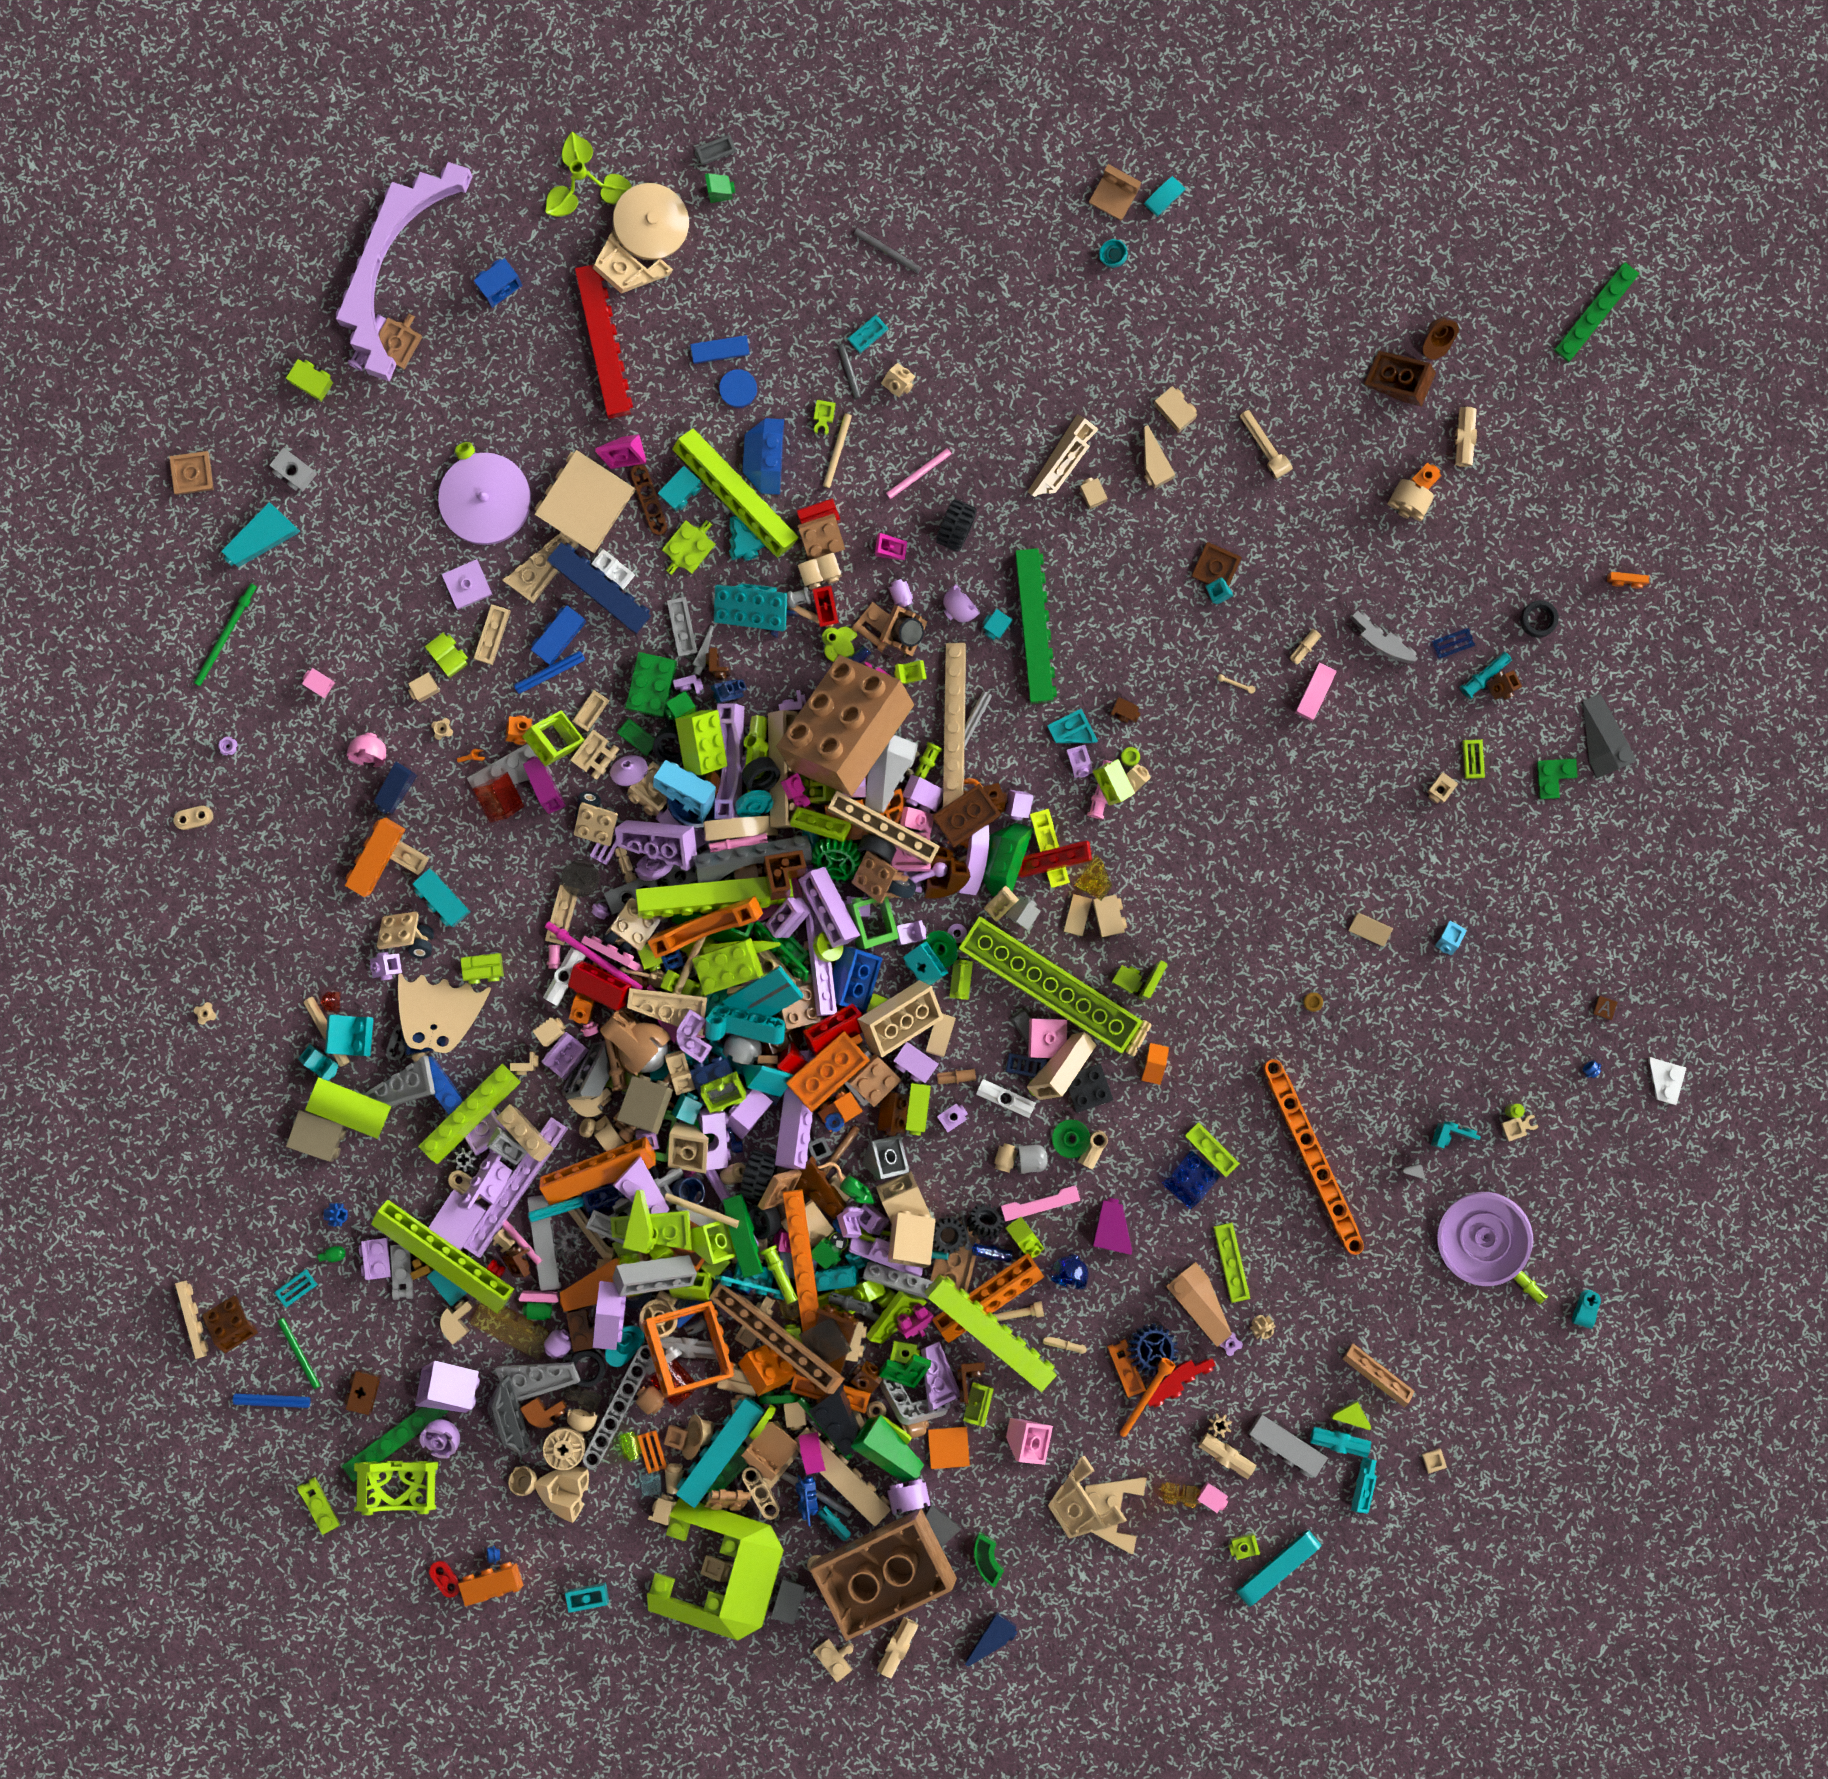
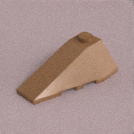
M1196 1262L1166 1286L1216 1347L1232 1335L1209 1277Z

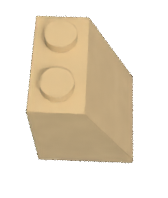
M911 1171L876 1186L891 1224L893 1215L899 1213V1211H909L911 1215L916 1216L918 1214L930 1215Z

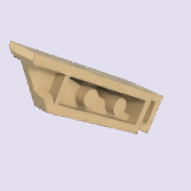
M1077 414L1028 490V493L1034 497L1044 493H1056L1090 447L1086 442L1098 431V428Z

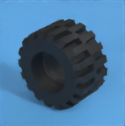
M954 499L942 520L937 533L936 543L956 552L960 551L976 517V507Z
M757 1149L752 1151L740 1186V1194L743 1197L757 1201L761 1200L772 1177L776 1174V1155Z

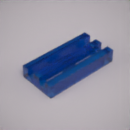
M1469 628L1432 641L1438 659L1475 646ZM1466 634L1464 638L1438 647V643ZM1467 640L1469 641V644L1461 646L1459 648L1450 650L1442 654L1440 652V650L1457 645Z

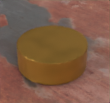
M1309 993L1304 997V1007L1310 1012H1316L1322 1008L1323 998L1318 993Z

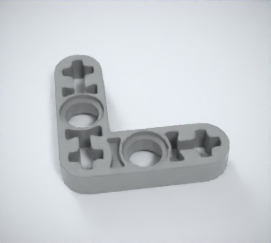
M885 1378L880 1383V1387L897 1419L904 1425L944 1416L950 1407L948 1402L942 1405L943 1408L940 1406L929 1411L928 1400L925 1399L912 1403L902 1384ZM894 1396L901 1397L903 1402H897ZM923 1407L927 1409L928 1413H922L919 1410V1408Z

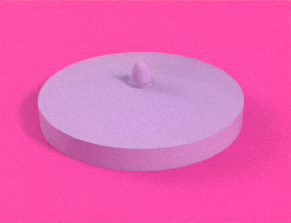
M476 453L467 459L457 461L447 471L439 488L438 502L445 523L457 536L470 543L491 545L507 540L520 530L530 511L531 492L524 474L512 461L493 453Z
M1476 1192L1458 1199L1448 1208L1438 1229V1247L1447 1267L1462 1280L1479 1286H1494L1511 1280L1522 1271L1532 1252L1533 1233L1527 1216L1512 1200L1492 1192Z

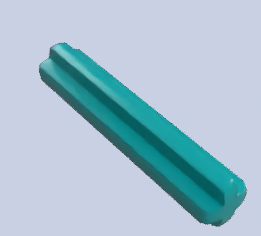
M579 1196L528 1212V1219L530 1222H535L583 1207V1197Z

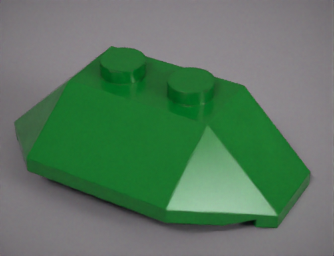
M1014 823L989 835L988 857L982 880L991 896L995 897L1005 886L1013 892L1031 838L1032 827Z

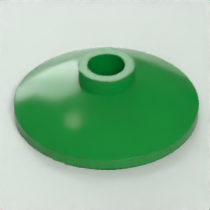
M942 930L933 931L926 936L923 943L928 942L945 968L951 966L958 957V945L953 936Z
M1073 1119L1065 1120L1059 1123L1053 1132V1146L1063 1157H1080L1087 1151L1090 1145V1133L1082 1122ZM1072 1135L1076 1137L1074 1143L1070 1141Z

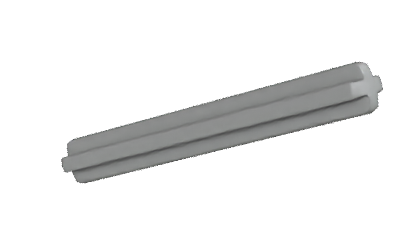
M982 692L965 724L964 748L992 697L988 692ZM943 765V767H942V769H941V771H940V775L943 776V777H944V765Z

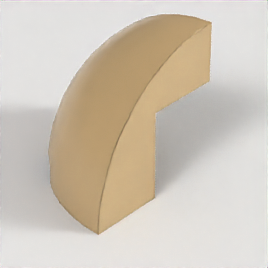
M573 1467L570 1470H555L542 1476L534 1485L539 1497L552 1512L564 1520L573 1523L584 1505L581 1498L583 1492L588 1490L589 1472L588 1468Z

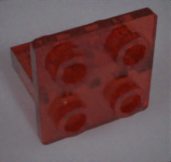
M676 1359L667 1364L674 1388L695 1382ZM654 1374L650 1379L654 1386L661 1391L657 1374ZM696 1389L666 1397V1399L674 1407H677L692 1395Z

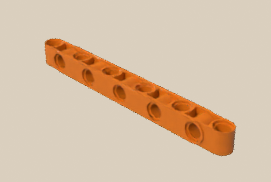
M1275 1059L1268 1060L1263 1066L1268 1084L1334 1229L1348 1253L1360 1254L1364 1249V1244L1293 1085L1280 1061ZM1270 1063H1275L1278 1067L1277 1072L1274 1074L1268 1071ZM1287 1098H1291L1294 1102L1291 1109H1287L1284 1106V1101ZM1304 1133L1310 1137L1309 1143L1305 1145L1300 1140L1301 1135ZM1320 1169L1326 1172V1177L1323 1180L1317 1178V1171ZM1339 1204L1342 1207V1213L1336 1216L1333 1213V1208ZM1353 1240H1356L1359 1245L1355 1251H1351L1349 1248V1244Z

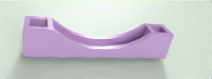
M735 703L717 704L728 766L722 768L720 786L715 798L714 819L741 818L736 813L735 803L742 796L744 706Z

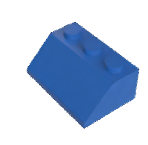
M843 946V953L836 960L832 973L836 1005L847 1007L853 1003L860 1012L867 1013L866 1011L882 963V957Z

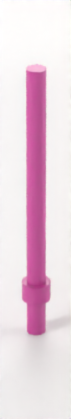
M550 921L547 922L545 928L555 934L557 939L562 942L565 941L615 977L631 984V988L642 990V985L571 937L568 931L558 928Z

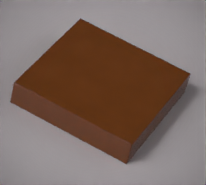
M1207 542L1191 577L1207 585L1223 577L1229 586L1242 557Z

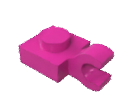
M794 773L781 781L788 799L793 798L796 808L806 807L810 804L809 798L802 793L806 789L798 773Z

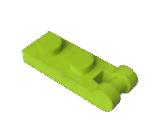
M315 1477L310 1479L305 1485L297 1486L299 1494L304 1499L322 1535L341 1525ZM313 1489L316 1494L310 1497L308 1491Z

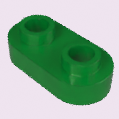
M782 1390V1394H774V1391H769L759 1396V1404L794 1403L798 1400V1394L790 1392V1390Z

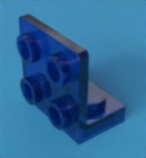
M1190 1151L1175 1171L1162 1184L1191 1210L1203 1199L1220 1175L1197 1154Z

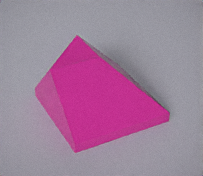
M639 434L620 437L595 448V452L610 469L646 463Z

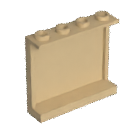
M576 450L575 453L571 452L567 457L566 462L568 464L566 467L558 471L555 477L557 478L555 484H550L545 492L547 496L544 501L540 500L536 505L535 515L595 553L636 489Z

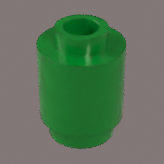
M527 1302L523 1306V1315L527 1316V1320H546L551 1318L552 1303Z

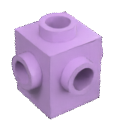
M388 952L378 953L376 958L370 959V970L373 978L381 977V981L393 979L392 975L402 973L399 954L389 955Z

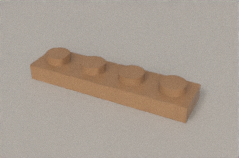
M1355 1344L1348 1348L1343 1357L1345 1362L1404 1408L1409 1404L1415 1392Z

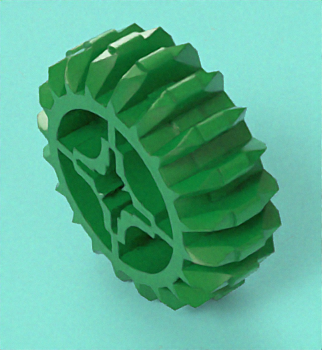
M822 837L812 849L811 862L815 869L825 867L831 879H836L837 882L840 879L846 881L848 878L852 879L863 860V855L857 850L858 843H852V839H845L843 842L837 839Z

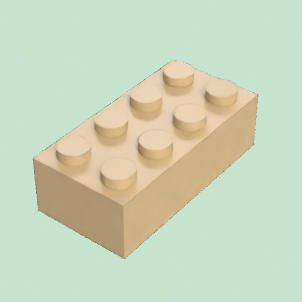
M919 980L858 1018V1022L869 1050L880 1057H884L942 1020L943 1015L932 986Z

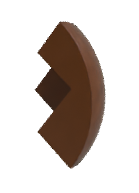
M939 847L931 863V869L934 864L942 862L947 865L948 872L943 877L933 876L925 879L924 898L936 899L950 896L961 890L968 883L971 875L966 863L963 860L958 861L953 856L954 853L951 850Z

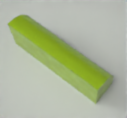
M318 1077L305 1110L378 1139L391 1106Z

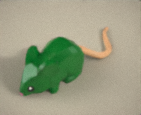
M829 1162L818 1166L819 1169L827 1166L835 1167L841 1183L840 1190L854 1199L855 1202L862 1204L875 1203L869 1188L852 1176L843 1178L841 1169L837 1164Z

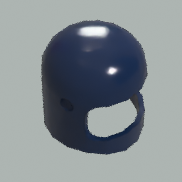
M693 1177L680 1178L674 1182L671 1188L674 1196L690 1202H694L698 1191H701V1197L695 1203L697 1205L703 1201L705 1196L704 1185L700 1180Z

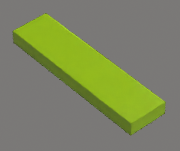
M1233 1223L1214 1226L1213 1229L1230 1301L1234 1303L1250 1299Z

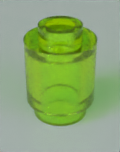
M634 1431L619 1435V1445L623 1459L627 1458L628 1462L639 1459L638 1454H642L638 1436H635Z

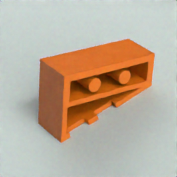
M511 1561L499 1565V1569L493 1570L491 1567L482 1570L481 1575L474 1577V1574H469L462 1577L463 1581H460L458 1585L464 1605L469 1606L486 1601L492 1597L503 1596L511 1591L513 1593L519 1591L524 1585L517 1563L511 1564Z

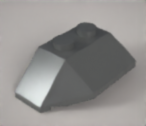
M605 1040L592 1043L589 1047L590 1050L570 1073L561 1091L566 1099L585 1100L597 1098L602 1094L610 1077L609 1070H611Z
M506 1375L499 1382L488 1402V1414L492 1417L493 1430L500 1443L521 1455H525L532 1447L511 1377Z

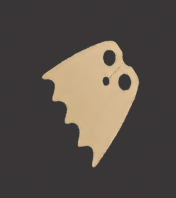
M399 973V1013L407 1045L410 1048L420 1050L427 1047L432 1048L435 1052H450L457 1046L475 1021L491 988L488 987L484 991L476 993L473 991L471 984L465 983L460 988H452L446 979H443L436 985H431L427 982L424 975H420L414 982H408ZM432 1024L437 1025V1029L432 1030L430 1026ZM417 1032L425 1035V1039L421 1043H416L412 1039L413 1035ZM440 1036H446L449 1039V1043L447 1046L441 1047L437 1044V1039Z

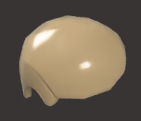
M581 1409L568 1410L567 1423L572 1429L579 1432L591 1430L597 1419L595 1412L590 1414Z
M524 1465L514 1468L508 1480L510 1491L517 1496L531 1494L535 1489L534 1483L537 1481L536 1473Z

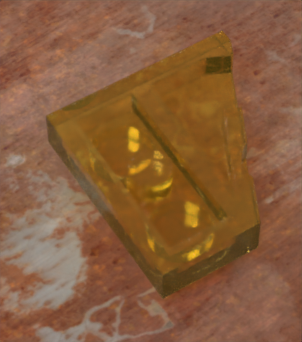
M1095 855L1075 886L1100 901L1108 893L1112 883L1102 859Z

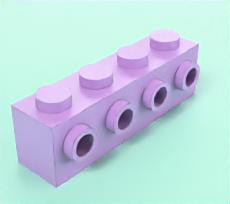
M825 867L810 871L798 879L833 948L848 944L860 936Z

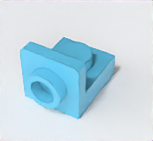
M1449 921L1435 947L1439 948L1443 953L1453 955L1467 930Z

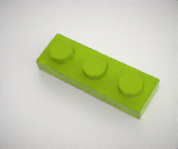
M797 807L790 820L792 827L843 842L851 829L850 822L801 807Z
M1199 1122L1185 1135L1225 1177L1240 1164Z

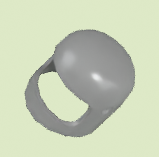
M1018 1146V1157H1020L1021 1162L1017 1164L1019 1174L1042 1172L1046 1169L1048 1158L1043 1146Z

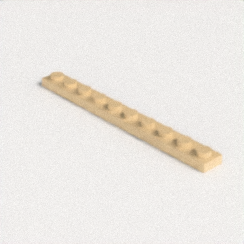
M946 643L943 808L964 794L965 643Z

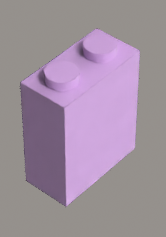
M454 1189L432 1221L429 1229L457 1249L463 1250V1245L481 1221L487 1209L474 1202L470 1210L460 1209L458 1205L462 1194Z

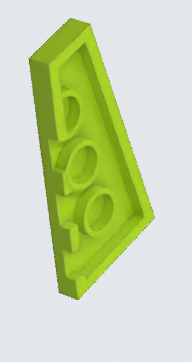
M689 1211L650 1214L655 1244L692 1250ZM630 1216L610 1217L612 1237L625 1239Z

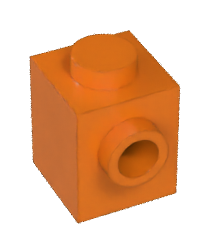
M1427 462L1411 481L1416 483V487L1421 488L1423 486L1429 490L1441 477L1440 470L1435 465H1430Z
M577 993L572 1004L569 1019L579 1024H588L593 1014L595 1001L584 994Z

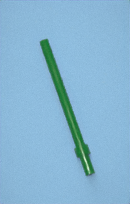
M252 583L249 584L244 595L240 596L239 604L196 677L194 683L198 686H201L245 607L248 608L251 602L250 599L257 588Z

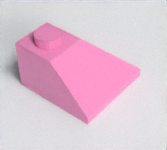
M1010 1418L1006 1438L1015 1460L1045 1465L1053 1426Z

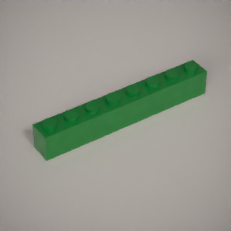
M1039 548L1016 550L1015 556L1030 704L1051 703L1054 701L1053 697H1057L1056 686H1052V678H1055L1054 667H1050L1053 651L1052 648L1048 647V641L1051 640V631L1046 627V622L1049 621V611L1045 610L1044 603H1047V591H1043L1042 584H1046L1045 572H1041L1040 566L1044 565L1043 553L1039 554Z

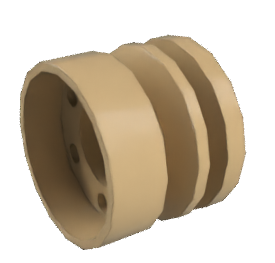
M570 1426L560 1427L546 1438L543 1445V1456L546 1462L554 1469L570 1470L583 1459L587 1450V1441L582 1432L576 1431ZM563 1444L569 1449L565 1454H563V1450L559 1449Z

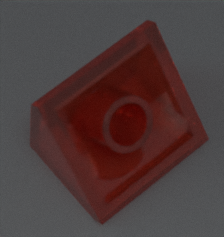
M508 772L473 788L490 823L507 819L525 807Z

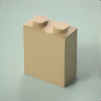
M899 1211V1213L893 1215L888 1262L921 1268L930 1266L936 1219L930 1218V1215L927 1214L911 1215L909 1211Z

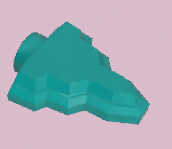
M736 515L730 517L732 537L729 540L731 544L729 553L731 559L735 560L743 557L744 561H749L759 556L758 550L765 545Z

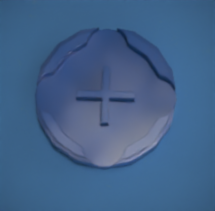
M742 369L727 372L721 379L719 385L720 395L728 405L734 408H743L750 405L755 399L757 383L749 372Z

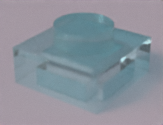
M661 1474L640 1476L642 1496L662 1494Z

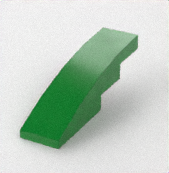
M739 1194L724 1198L723 1203L726 1216L739 1220L737 1228L730 1225L728 1227L743 1277L761 1274L764 1270L757 1254L759 1248L753 1235L755 1229L743 1196Z

